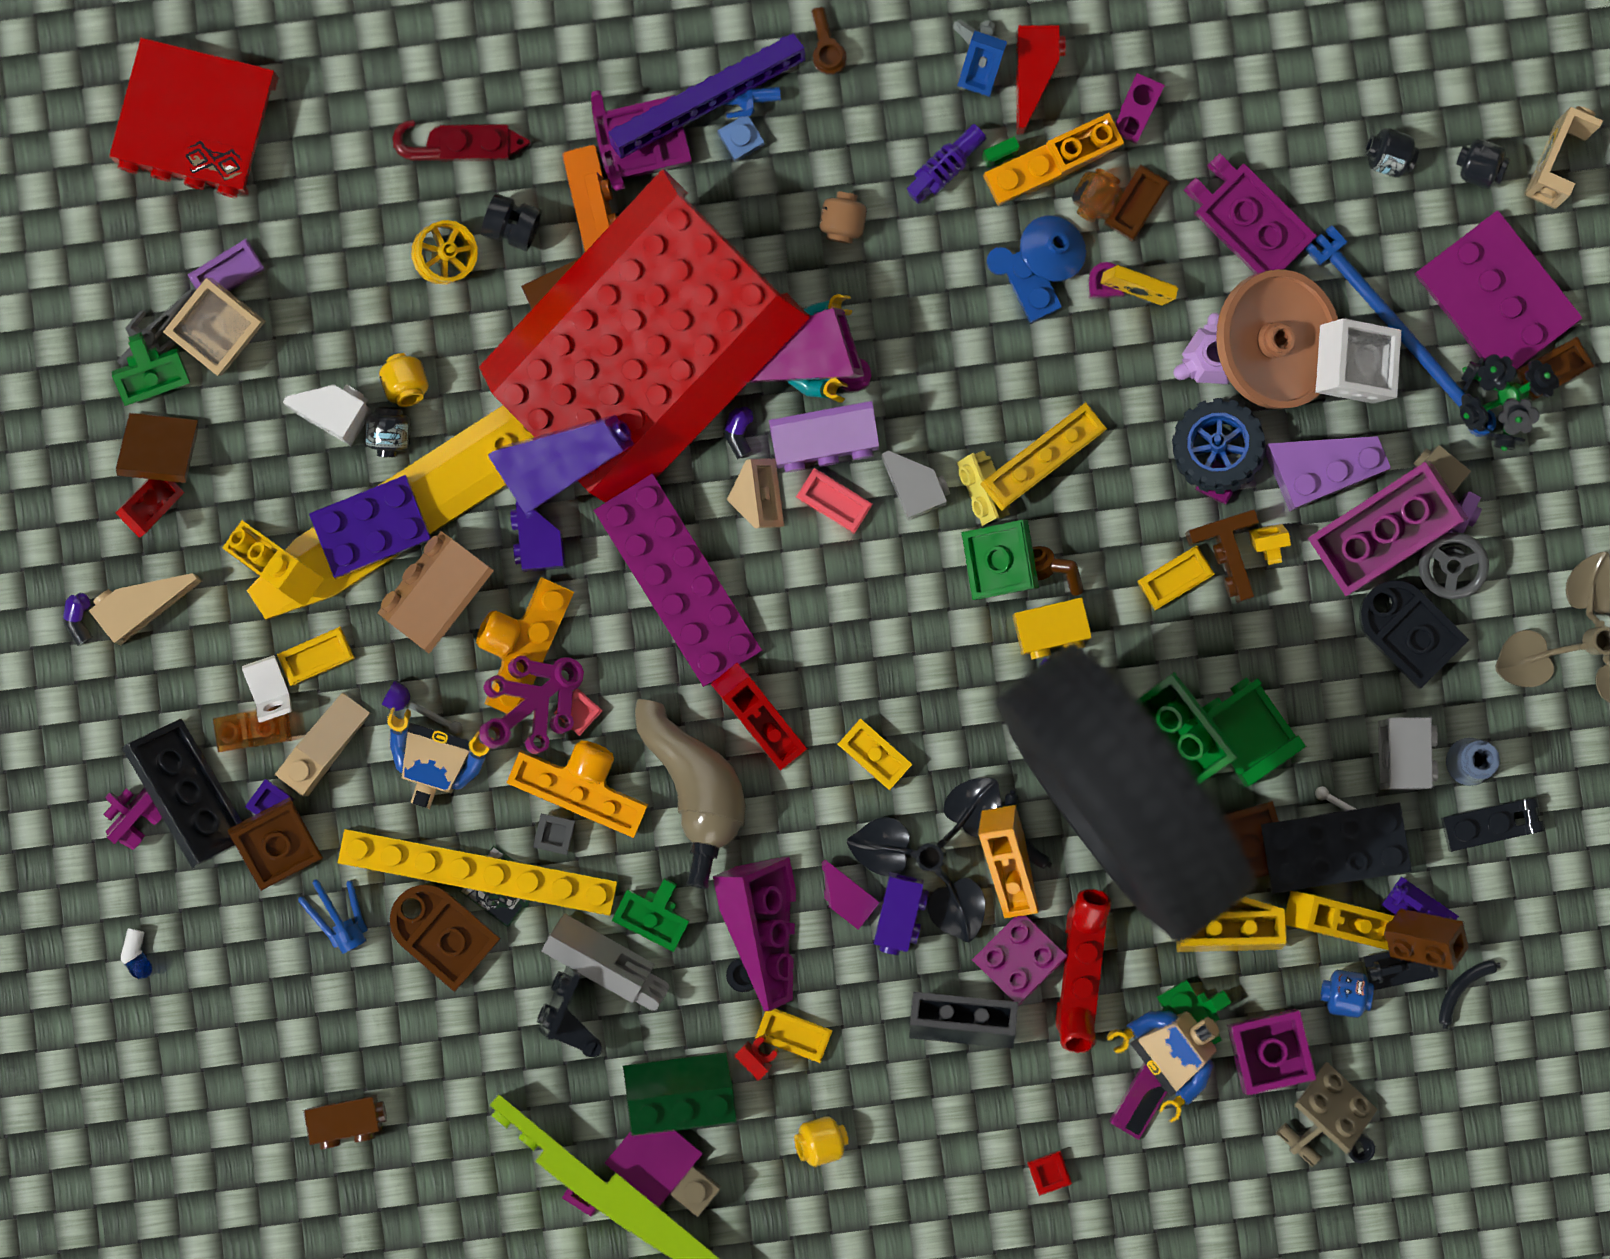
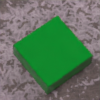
M1011 137L983 150L982 158L987 168H991L1018 155L1020 146L1016 137Z

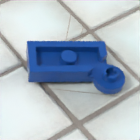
M1002 247L994 248L990 251L986 262L988 269L995 275H1007L1030 324L1062 308L1050 282L1038 277L1027 267L1022 258L1021 251L1012 254L1010 250Z

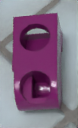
M1136 73L1115 124L1122 138L1137 144L1164 89V84Z

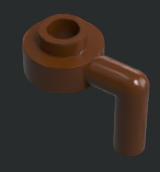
M1033 547L1038 581L1050 577L1054 572L1065 573L1070 593L1074 596L1083 593L1084 588L1078 565L1075 561L1055 558L1053 551L1048 547Z

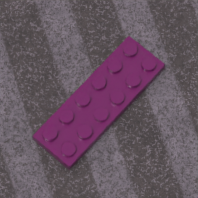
M653 474L593 510L703 687L716 680L737 662L740 665L762 651Z

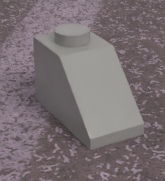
M891 451L882 453V460L907 520L946 505L947 500L945 496L950 495V491L943 475L937 477L934 469Z

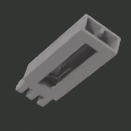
M565 913L549 935L541 951L631 1003L635 1001L649 1010H657L669 990V984L651 973L655 964Z

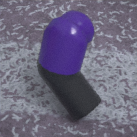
M745 406L734 408L729 413L724 429V435L737 460L752 453L743 434L746 426L753 421L754 416L751 409Z
M84 593L69 596L65 601L63 624L78 646L87 643L93 638L82 621L83 612L88 610L91 605L89 597Z

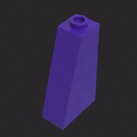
M616 415L505 445L488 454V457L526 514L634 445L631 440V432L628 426L622 420H619Z

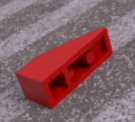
M1018 25L1017 135H1024L1057 69L1060 57L1066 55V36H1059V25Z
M738 662L711 683V686L780 771L807 750L805 745Z

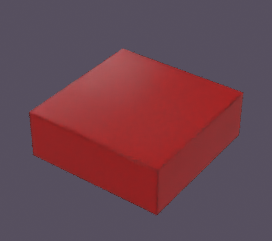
M1060 1150L1027 1162L1039 1196L1072 1184Z

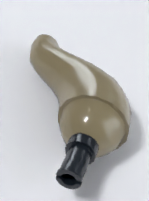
M638 699L635 708L637 732L645 745L666 767L673 779L678 794V813L681 814V826L685 836L692 842L690 854L693 857L686 885L708 889L713 859H717L719 848L727 845L737 835L740 827L745 824L746 804L741 782L734 768L720 753L688 735L670 721L663 704L651 700Z

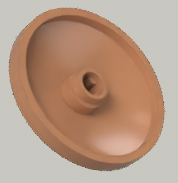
M1290 270L1264 271L1240 282L1231 291L1223 304L1216 332L1220 363L1234 388L1249 401L1271 409L1297 407L1315 399L1320 394L1316 393L1320 325L1338 320L1331 301L1315 282L1300 273Z

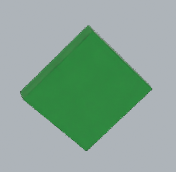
M1018 520L961 532L972 600H981L1039 588L1028 520Z

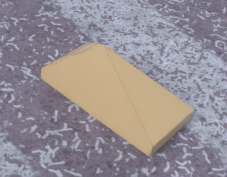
M775 458L746 460L727 498V501L754 528L784 527Z

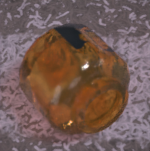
M1099 168L1095 172L1089 171L1084 173L1072 194V201L1078 207L1076 213L1090 222H1095L1096 218L1102 220L1109 219L1122 198L1123 191L1119 186L1120 180L1113 174Z

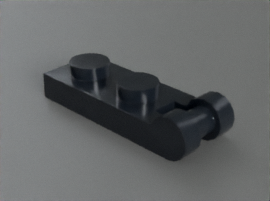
M1532 797L1441 818L1448 851L1453 852L1545 831L1543 820L1539 821L1537 807H1540L1538 798ZM1523 811L1526 824L1516 826L1513 813Z

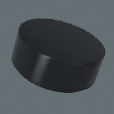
M741 958L733 960L726 971L728 984L738 992L753 990L754 987Z

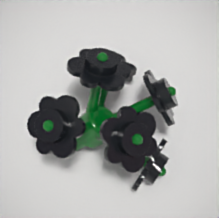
M1492 354L1486 358L1485 366H1481L1484 360L1481 356L1477 363L1470 361L1467 367L1462 368L1464 373L1461 380L1466 382L1462 390L1465 392L1472 380L1476 379L1480 382L1483 390L1490 391L1494 389L1498 391V398L1482 405L1478 397L1473 398L1468 393L1464 394L1461 398L1462 405L1459 408L1461 418L1468 429L1483 431L1485 429L1484 423L1488 421L1487 411L1500 405L1503 406L1504 411L1498 414L1499 421L1504 423L1503 434L1488 433L1487 440L1495 441L1494 447L1500 448L1502 451L1515 450V445L1525 444L1526 439L1512 435L1517 434L1519 431L1523 433L1530 432L1532 424L1536 423L1540 417L1539 411L1531 407V401L1526 399L1529 390L1536 396L1543 394L1545 397H1551L1554 394V390L1559 386V379L1548 363L1542 364L1539 360L1534 359L1529 362V370L1525 372V378L1528 383L1523 386L1518 383H1510L1517 376L1516 369L1511 366L1512 360L1510 357L1504 356L1501 358L1496 354Z

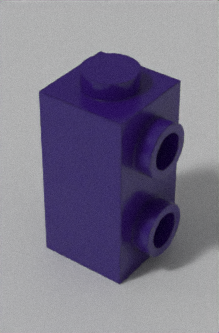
M893 872L889 873L874 937V944L880 946V951L899 955L900 951L908 952L910 943L917 944L921 924L915 923L918 909L925 910L929 890L923 889V879Z

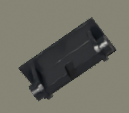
M1389 951L1363 957L1368 981L1373 983V991L1439 977L1438 967L1390 957Z

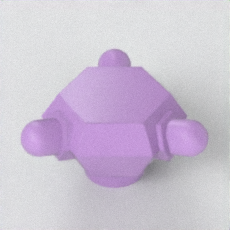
M1219 313L1210 314L1207 325H1204V328H1199L1182 353L1184 357L1182 359L1183 363L1176 366L1173 371L1176 379L1184 380L1191 377V379H1195L1199 383L1229 384L1230 381L1222 368L1217 350L1216 332Z

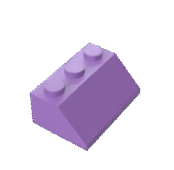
M872 401L769 420L777 469L784 468L785 473L804 470L805 464L818 461L819 466L839 463L838 457L852 455L853 460L873 457V451L879 450Z

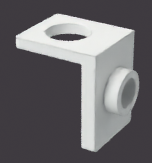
M274 655L242 666L244 676L256 703L259 723L292 712L291 696ZM282 705L275 710L267 711L274 706Z

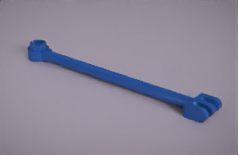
M1332 225L1329 226L1325 231L1333 242L1330 243L1320 234L1315 240L1323 250L1319 252L1312 243H1309L1305 247L1307 253L1319 266L1329 259L1389 328L1401 330V342L1460 408L1462 405L1461 398L1466 393L1339 251L1346 245L1347 241ZM1491 410L1487 411L1488 421L1483 431L1468 429L1473 435L1483 437L1488 435V430L1491 432L1494 430L1496 417Z

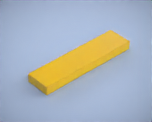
M1085 402L983 480L980 485L1002 511L1104 433L1107 428Z

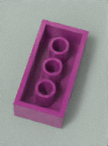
M1430 460L1414 468L1308 537L1344 595L1348 596L1469 518Z

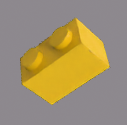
M1082 597L1017 612L1012 615L1022 656L1030 654L1031 660L1051 656L1050 649L1066 647L1072 643L1085 648L1084 641L1092 638Z

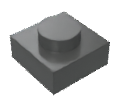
M541 813L533 847L568 855L576 821Z

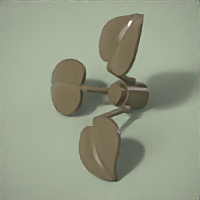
M1599 552L1585 558L1572 570L1567 579L1565 589L1569 604L1576 609L1586 608V615L1595 624V627L1588 629L1584 633L1582 643L1548 651L1545 638L1537 632L1522 630L1512 634L1504 643L1495 665L1496 672L1506 682L1520 687L1542 685L1554 673V665L1549 658L1550 656L1586 650L1592 655H1603V661L1606 665L1598 669L1595 682L1600 696L1610 703V627L1605 626V622L1600 621L1593 613V611L1598 614L1610 612V556L1608 552Z

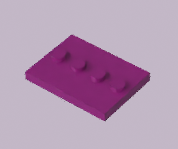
M1498 210L1415 273V276L1480 358L1481 356L1484 358V364L1488 356L1496 354L1501 358L1504 356L1510 357L1512 360L1511 366L1517 369L1583 318Z

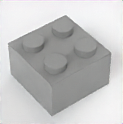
M1387 718L1378 721L1379 790H1423L1433 788V781L1438 780L1437 760H1432V746H1437L1438 735L1436 725H1431V718Z

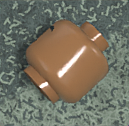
M837 192L836 198H828L824 201L819 228L826 234L827 240L853 244V239L860 238L863 235L867 208L864 204L857 202L858 195Z

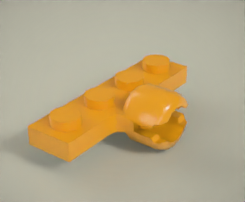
M540 577L521 619L512 618L499 611H491L487 614L478 630L476 643L479 648L499 656L502 660L497 675L502 676L508 681L534 684L537 677L535 675L528 674L520 679L511 676L508 670L509 662L518 656H526L530 661L543 663L574 594L573 591ZM517 662V664H516L517 669H518L520 672L523 673V672H524V666H523V664L520 663V662ZM494 682L492 688L494 691L499 692L500 687L498 683ZM502 695L498 698L487 696L484 704L507 714L520 704L524 698Z
M582 740L575 745L566 766H558L520 750L506 782L511 786L632 838L636 836L649 805L606 785V778L614 761L613 753L605 747L590 741Z

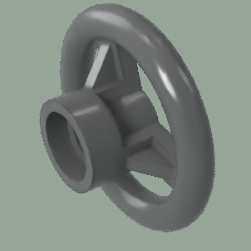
M1459 532L1446 533L1425 546L1419 559V573L1425 586L1434 594L1447 599H1461L1472 595L1484 584L1489 572V559L1484 547L1475 538ZM1447 543H1461L1470 547L1474 552L1466 555L1463 549L1456 546L1448 547L1445 550L1439 547ZM1431 556L1440 562L1442 571L1447 575L1445 587L1439 585L1430 573L1429 563ZM1451 560L1460 562L1457 568H1451L1447 564ZM1479 563L1478 572L1474 580L1467 586L1456 589L1458 575L1463 573L1468 566Z

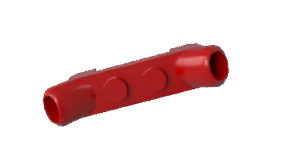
M1096 889L1080 891L1076 902L1071 906L1067 915L1065 933H1068L1066 955L1068 957L1065 959L1060 1002H1057L1055 1022L1060 1033L1062 1048L1075 1053L1087 1052L1096 1043L1095 1020L1107 918L1112 905L1110 897L1103 891Z

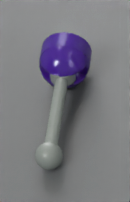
M395 680L382 702V705L390 710L395 707V711L409 707L449 728L450 733L453 735H458L462 732L463 727L460 722H450L412 702L409 690Z

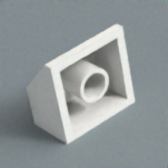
M347 384L343 390L336 385H330L286 396L282 402L294 413L349 446H352L366 423L367 416L372 413V410L366 405L368 399Z

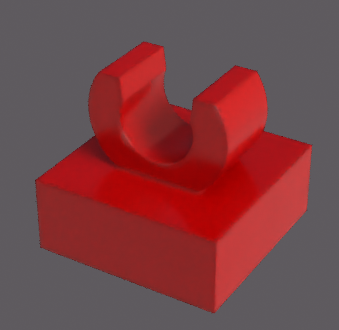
M764 1035L757 1037L753 1044L747 1041L734 1055L758 1081L770 1070L772 1065L769 1062L773 1061L779 1053L777 1048L770 1054H763L760 1051L759 1046L766 1039Z

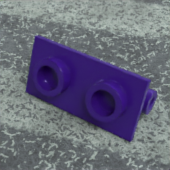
M1402 876L1382 903V906L1395 915L1401 908L1457 920L1459 917Z

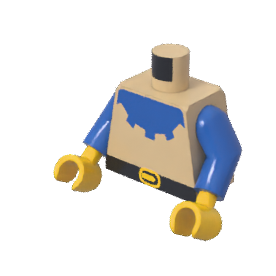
M395 707L391 708L387 720L391 728L390 748L395 767L402 773V779L416 783L411 799L412 804L430 809L436 789L452 793L454 789H462L479 775L486 755L490 750L489 747L479 741V731L469 741L413 723H409V727H407L411 711L406 709L404 719H399L394 714Z
M1149 1011L1129 1023L1126 1030L1114 1029L1110 1031L1107 1040L1109 1041L1115 1036H1122L1124 1038L1123 1043L1113 1049L1114 1052L1121 1053L1127 1049L1129 1040L1134 1038L1130 1043L1168 1095L1171 1097L1176 1094L1177 1096L1173 1101H1165L1160 1107V1112L1169 1104L1177 1108V1114L1169 1121L1173 1122L1179 1118L1180 1108L1184 1104L1189 1105L1207 1086L1213 1069L1210 1058L1216 1052V1047L1210 1040L1219 1035V1028L1214 1020L1208 1017L1197 1023L1188 1012L1176 1015L1172 1011Z

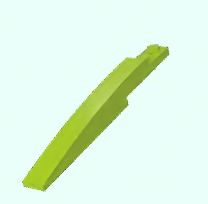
M498 1095L490 1104L495 1109L491 1115L505 1128H508L511 1123L522 1132L518 1138L533 1151L538 1146L544 1150L535 1160L536 1163L614 1222L672 1259H719L617 1173L606 1184L503 1097Z

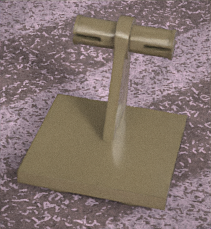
M1327 1061L1316 1073V1080L1309 1083L1294 1105L1314 1125L1301 1136L1294 1132L1287 1123H1284L1275 1133L1290 1146L1289 1151L1292 1154L1296 1155L1298 1153L1311 1167L1316 1165L1322 1156L1307 1144L1309 1141L1323 1132L1347 1154L1378 1110Z

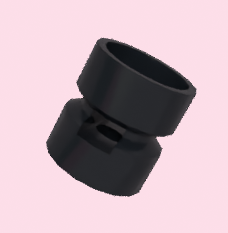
M496 193L486 211L481 235L498 242L505 238L509 246L527 252L538 230L542 210L525 203L518 207L515 205L514 199Z

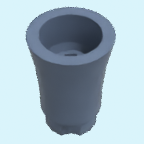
M1472 737L1463 738L1455 742L1450 747L1446 757V766L1451 777L1458 783L1467 786L1478 785L1486 781L1497 771L1500 762L1498 751L1492 744ZM1473 754L1478 755L1481 759L1478 767H1475L1473 764L1475 761Z

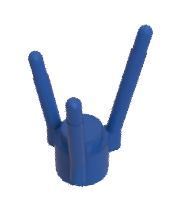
M314 880L313 885L336 926L331 929L304 897H299L298 901L327 935L333 947H339L341 953L344 954L366 942L367 940L363 933L368 931V928L362 918L353 882L347 881L346 885L355 924L351 918L344 922L342 921L320 881Z

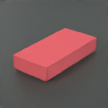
M815 468L796 496V499L853 534L856 533L873 505Z

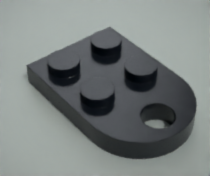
M1403 581L1384 582L1371 589L1361 603L1359 621L1363 633L1418 689H1421L1469 641L1418 588L1410 583ZM1377 594H1386L1390 597L1392 606L1387 613H1380L1374 608L1373 600Z

